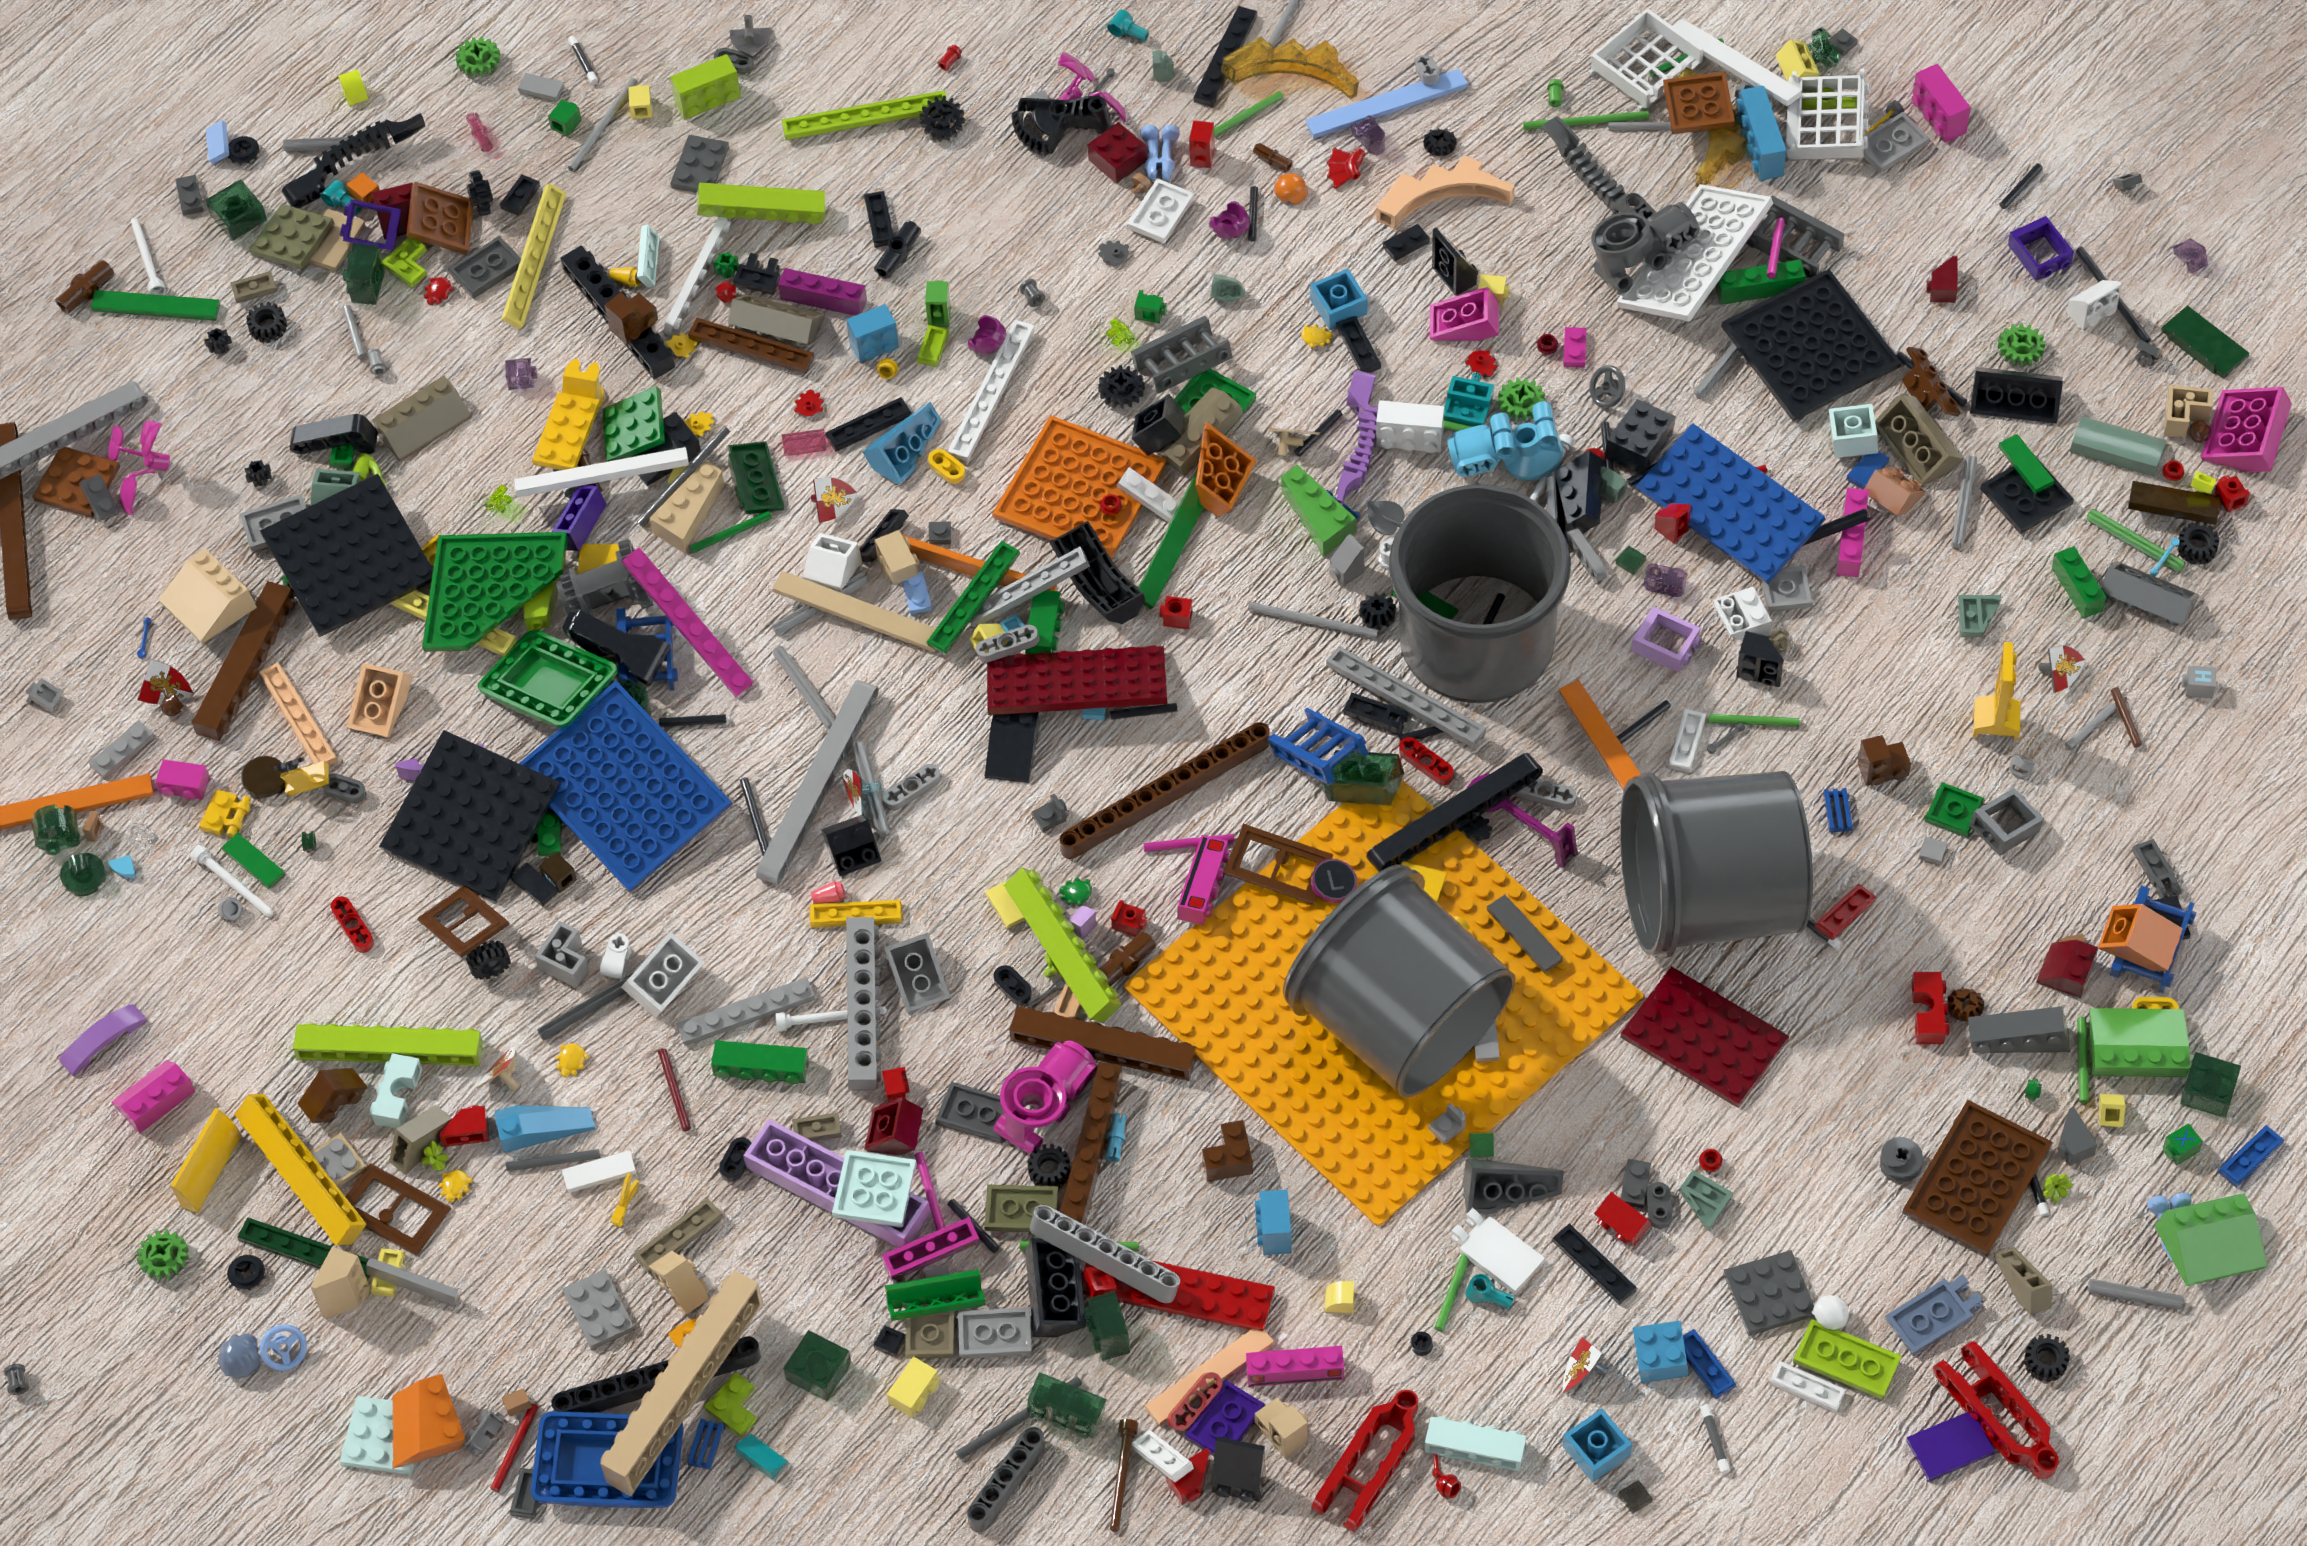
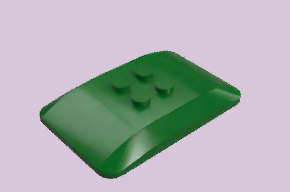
M531 630L525 633L508 653L480 680L478 689L485 696L521 714L548 725L563 728L570 725L614 679L618 673V668L613 662L539 630Z

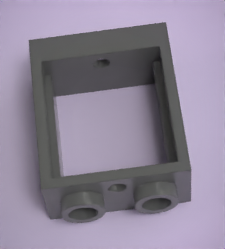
M2013 788L1975 810L1969 825L2000 856L2039 833L2044 818L2039 811L2035 810L2028 803L2023 795ZM2008 805L2026 823L2009 834L1990 817Z

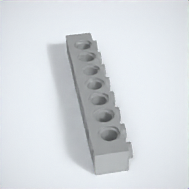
M846 917L848 1091L876 1090V1082H881V1068H876V1061H881V1047H876V1041H880V1027H876V1020H880V1006H875V1000H880V986H875V980H879V966H875V960H879V946H874V940H879V926H874V917ZM861 941L867 942L866 944H859ZM864 961L867 964H859V962ZM864 981L867 982V984L862 985L859 984V982ZM860 1002H867L868 1004H866V1005H861V1004H859V1003H860ZM861 1022H867L868 1024H867V1025H861V1024H859V1023H861ZM866 1042L868 1045L862 1046L860 1043ZM861 1063H868L869 1065H868V1066H861L860 1064H861Z

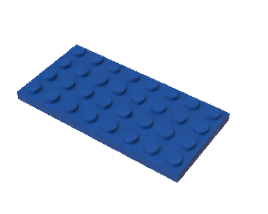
M1694 423L1688 427L1636 486L1637 491L1663 509L1670 503L1689 504L1691 506L1689 528L1767 584L1773 580L1826 520L1825 516Z

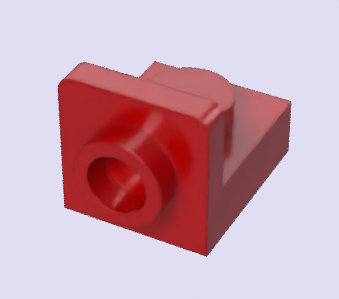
M1096 1267L1086 1268L1084 1275L1091 1291L1089 1297L1090 1305H1103L1111 1302L1117 1289L1113 1276Z

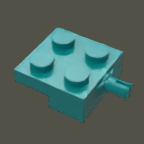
M1476 372L1472 374L1471 380L1452 376L1444 405V420L1472 427L1485 425L1494 396V384L1480 382L1481 374L1477 373L1476 377Z

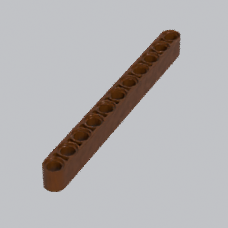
M15 422L0 424V447L19 438ZM20 469L0 479V533L6 610L9 621L32 617L22 475Z
M1263 722L1250 725L1067 829L1059 838L1062 856L1067 859L1080 856L1266 750L1270 745L1267 739L1270 737L1269 726Z

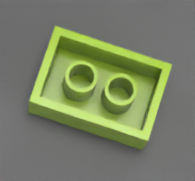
M727 54L670 76L674 102L684 120L741 97L737 70Z

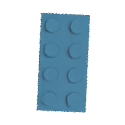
M1765 86L1740 90L1739 99H1736L1738 112H1735L1736 124L1741 126V139L1746 141V153L1752 159V171L1757 174L1759 181L1783 177L1786 148Z

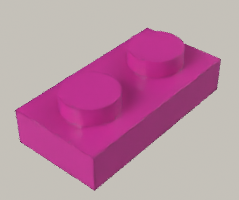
M1565 327L1563 367L1585 368L1586 328Z

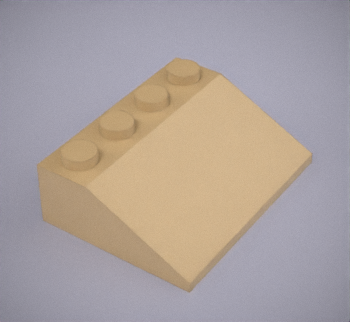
M206 549L186 561L158 599L202 644L257 608L248 588Z

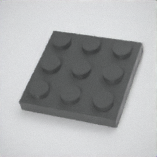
M1792 1250L1724 1269V1277L1748 1336L1815 1317L1812 1314L1814 1308L1813 1301Z

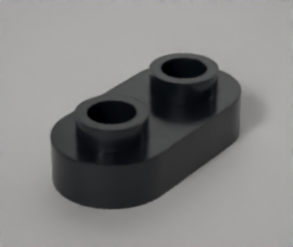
M1003 965L994 971L995 985L1014 1004L1023 1005L1030 1001L1032 997L1031 986L1014 968ZM1004 978H1008V979H1009V980L1006 981V982L1002 981V979H1004ZM1018 993L1024 994L1023 996H1017Z
M738 1137L730 1143L719 1165L720 1175L725 1181L734 1182L742 1177L746 1169L743 1156L745 1153L739 1154L738 1152L740 1150H745V1152L752 1144L749 1139ZM731 1169L736 1170L734 1173H728Z

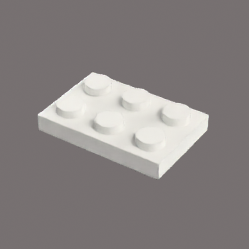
M1157 178L1127 223L1128 229L1165 244L1194 200V193Z

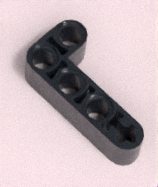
M361 414L345 415L295 426L292 429L289 449L296 454H306L352 444L360 453L373 454L376 449L378 431Z

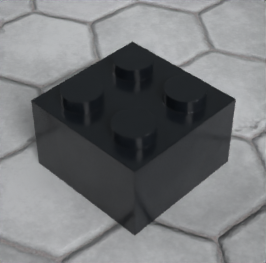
M1170 394L1166 395L1135 415L1131 439L1147 456L1154 452H1160L1165 445L1170 442H1176L1181 437L1185 411Z

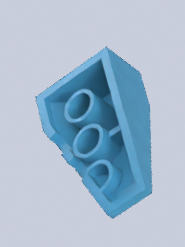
M928 402L874 441L863 451V454L874 471L896 484H901L915 471L917 467L915 464L919 457L923 456L925 452L923 449L928 440L932 439L941 422V418L932 403Z
M516 1105L494 1111L504 1153L595 1129L590 1107Z

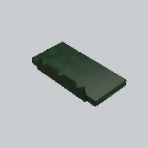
M2188 305L2161 327V331L2167 335L2170 341L2221 378L2227 376L2247 359L2250 354Z
M767 441L729 445L728 466H730V475L735 485L737 500H739L740 509L744 506L746 514L784 510L785 506Z

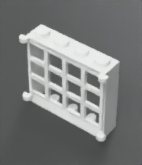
M1647 9L1642 14H1638L1628 26H1624L1616 36L1609 38L1604 46L1593 52L1591 55V69L1588 71V74L1593 76L1596 72L1639 102L1640 105L1637 109L1643 111L1665 94L1663 80L1685 77L1702 63L1703 48ZM1647 29H1652L1659 36L1653 41L1648 42L1640 35ZM1663 38L1674 45L1665 53L1655 47ZM1635 39L1646 46L1637 54L1627 47ZM1650 49L1660 56L1652 64L1642 58ZM1677 49L1688 55L1680 64L1669 57ZM1622 50L1632 57L1624 65L1613 58ZM1664 60L1675 67L1666 75L1656 68ZM1610 61L1612 64H1614V65H1615L1616 67H1618L1619 69H1618V70L1615 69L1613 66H1611V65L1608 64L1607 62ZM1636 61L1647 67L1639 75L1628 69ZM1651 70L1662 78L1653 86L1642 79ZM1622 72H1625L1627 75L1632 77L1633 80L1626 77L1624 74H1622ZM1636 83H1640L1641 85H1643V86H1644L1645 88H1647L1648 90H1647V91L1644 90L1642 87H1640V86L1637 85Z
M1860 69V75L1800 78L1797 77V71H1793L1792 77H1789V83L1805 91L1818 90V93H1802L1800 98L1788 106L1786 135L1788 160L1864 157V149H1868V136H1865V131L1869 130V120L1865 118V113H1869V100H1866V95H1870V83L1865 80V69ZM1828 87L1838 90V92L1822 93V88ZM1844 89H1858V91L1842 92ZM1837 97V109L1822 110V98ZM1842 97H1857V109H1842ZM1817 98V110H1802V99ZM1841 114H1857V126H1841ZM1817 115L1816 127L1801 128V116ZM1821 115H1837L1836 126L1821 127ZM1856 131V143L1840 144L1841 132ZM1816 132V144L1800 145L1801 133ZM1821 132H1836V144H1820Z

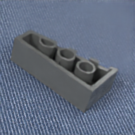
M2062 1006L1968 1017L1970 1043L1973 1053L2070 1052L2068 1025Z

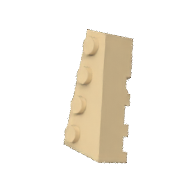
M705 460L650 517L652 533L686 554L689 544L698 533V528L707 518L710 507H713L725 486L722 470Z

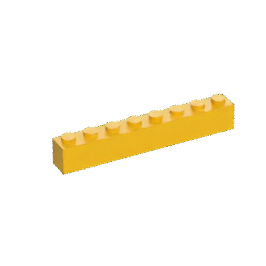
M248 1094L234 1114L240 1121L241 1126L247 1130L254 1143L261 1148L266 1158L278 1170L279 1175L289 1184L292 1192L300 1198L304 1207L314 1216L317 1224L324 1229L331 1242L336 1246L352 1245L367 1225L268 1097L265 1094Z

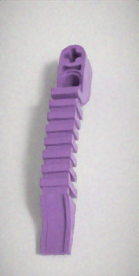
M1354 370L1346 406L1352 407L1358 415L1359 423L1356 429L1361 430L1358 438L1361 439L1358 440L1359 447H1355L1354 450L1356 455H1350L1351 463L1347 461L1343 463L1344 470L1340 477L1337 501L1342 506L1346 496L1351 491L1360 488L1361 483H1364L1366 480L1376 437L1378 408L1370 407L1369 405L1376 374Z

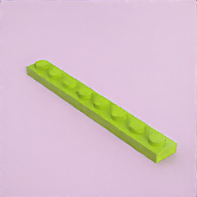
M943 90L781 119L785 140L920 117V114L923 113L922 107H928V100L933 103L936 96L939 100H942L946 93Z

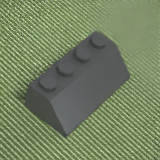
M2118 561L2108 568L2101 585V589L2107 599L2112 601L2121 600L2125 602V606L2132 609L2141 608L2145 610V614L2154 618H2158V616L2163 617L2167 623L2173 626L2186 623L2200 595Z

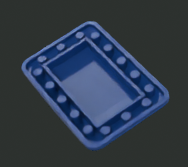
M547 1412L543 1414L539 1421L531 1495L537 1502L558 1505L609 1508L669 1507L675 1502L684 1432L683 1423L680 1424L632 1496H629L606 1483L600 1463L604 1452L610 1450L614 1445L618 1432L620 1430L623 1431L627 1426L631 1414Z

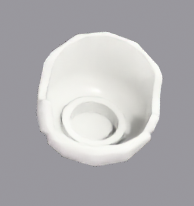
M1826 1295L1815 1302L1812 1314L1815 1315L1817 1322L1824 1328L1835 1330L1845 1326L1849 1318V1309L1841 1298Z

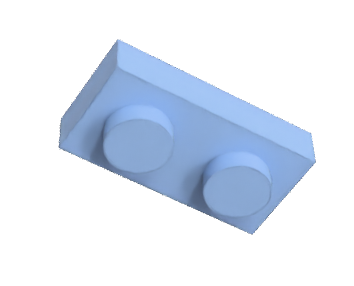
M919 571L915 577L902 581L910 615L931 612L932 606L923 571Z

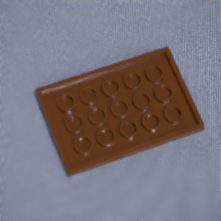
M1967 1100L1904 1206L1902 1214L1988 1257L2052 1147L2053 1142Z

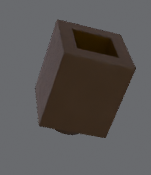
M558 852L546 857L542 864L539 865L541 874L558 888L559 893L577 880L574 868Z

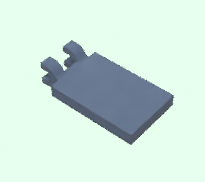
M1963 1274L1951 1283H1948L1944 1278L1885 1315V1320L1913 1356L1972 1320L1973 1314L1971 1312L1982 1308L1981 1303L1983 1299L1978 1293L1966 1301L1959 1295L1968 1289L1967 1284L1969 1281Z

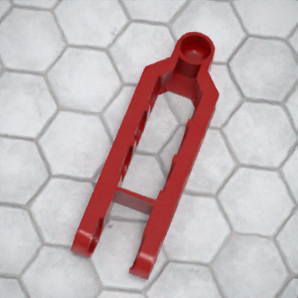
M1971 1341L1961 1348L1963 1359L1980 1378L1974 1384L1970 1385L1944 1359L1933 1366V1372L1938 1381L1965 1412H1968L1974 1420H1978L1987 1438L2008 1463L2026 1466L2038 1479H2047L2055 1474L2059 1464V1457L2049 1443L2050 1426L1978 1343ZM1992 1392L2034 1441L2033 1447L2018 1445L2007 1432V1427H2003L1992 1415V1410L1990 1408L1987 1409L1980 1399Z
M1401 1390L1390 1403L1373 1406L1317 1493L1311 1506L1312 1510L1324 1515L1344 1486L1359 1494L1346 1523H1343V1527L1352 1532L1358 1530L1415 1440L1413 1420L1418 1413L1419 1405L1416 1393L1411 1390ZM1388 1424L1401 1431L1396 1442L1393 1441L1391 1451L1384 1462L1381 1460L1379 1463V1469L1371 1481L1369 1480L1366 1485H1363L1349 1477L1381 1426Z

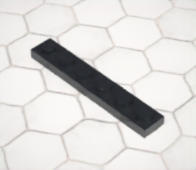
M1242 6L1237 7L1193 97L1195 103L1213 108L1258 16L1256 10Z

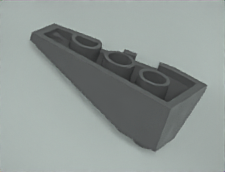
M1466 1159L1463 1177L1466 1212L1468 1213L1473 1208L1479 1214H1492L1507 1207H1517L1521 1203L1532 1200L1535 1202L1560 1195L1562 1193L1564 1171L1491 1160Z

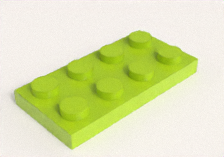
M1811 1319L1793 1358V1363L1883 1400L1902 1356L1838 1329L1824 1328L1816 1320Z

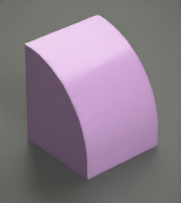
M1086 906L1079 907L1068 919L1075 928L1073 930L1074 933L1082 940L1097 925L1096 911Z

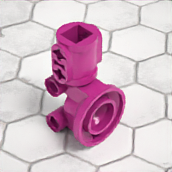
M1068 1040L1063 1044L1057 1042L1038 1067H1025L1010 1074L1004 1081L1000 1091V1104L1005 1114L999 1117L993 1131L1029 1155L1031 1152L1035 1153V1148L1039 1147L1040 1149L1044 1139L1034 1133V1129L1047 1126L1055 1120L1057 1122L1063 1121L1071 1107L1066 1101L1069 1098L1075 1100L1097 1072L1098 1066L1095 1064L1093 1056L1083 1046L1074 1041ZM1031 1104L1037 1110H1029L1024 1107Z

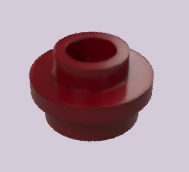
M1544 334L1537 341V349L1542 354H1553L1558 349V341L1553 335Z

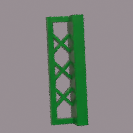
M979 1269L885 1285L886 1304L891 1321L985 1305ZM974 1295H977V1296H978V1298H973V1299H968V1298H966V1297H968V1296H974ZM952 1300V1302L944 1303L943 1301ZM929 1304V1306L921 1307L920 1305ZM905 1308L902 1311H894V1309Z

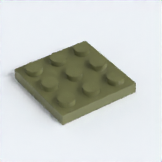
M281 204L249 251L253 256L303 270L334 226V220L327 216Z

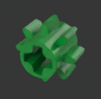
M727 252L718 254V260H713L716 275L720 274L724 279L735 277V272L739 267L737 256H732Z

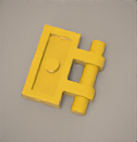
M216 789L200 822V831L221 836L224 829H228L226 835L232 838L241 830L242 820L250 810L249 805L252 799L248 796H243L241 802L237 803V794ZM232 812H235L234 818L229 819Z

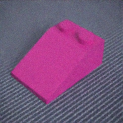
M1488 287L1430 305L1429 338L1431 340L1480 341L1499 335V301Z

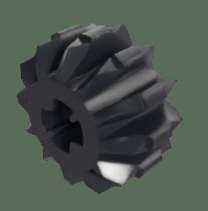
M1375 591L1373 597L1366 595L1365 600H1361L1359 616L1362 618L1363 625L1369 624L1370 628L1377 626L1380 630L1382 625L1389 627L1390 622H1394L1396 606L1393 604L1392 597L1386 598L1385 592L1378 596Z

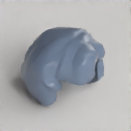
M244 1333L238 1336L235 1334L228 1341L221 1344L218 1362L226 1376L235 1379L248 1377L260 1366L261 1356L258 1353V1340L254 1335Z

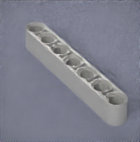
M1039 1205L1035 1208L1029 1227L1030 1231L1037 1237L1160 1302L1170 1303L1175 1299L1180 1278L1174 1272L1049 1206Z

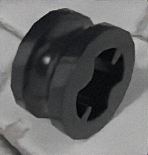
M1422 1331L1415 1333L1411 1337L1412 1351L1418 1356L1428 1355L1433 1348L1431 1336ZM1423 1340V1343L1425 1342L1426 1346L1420 1347V1344L1418 1345V1341Z

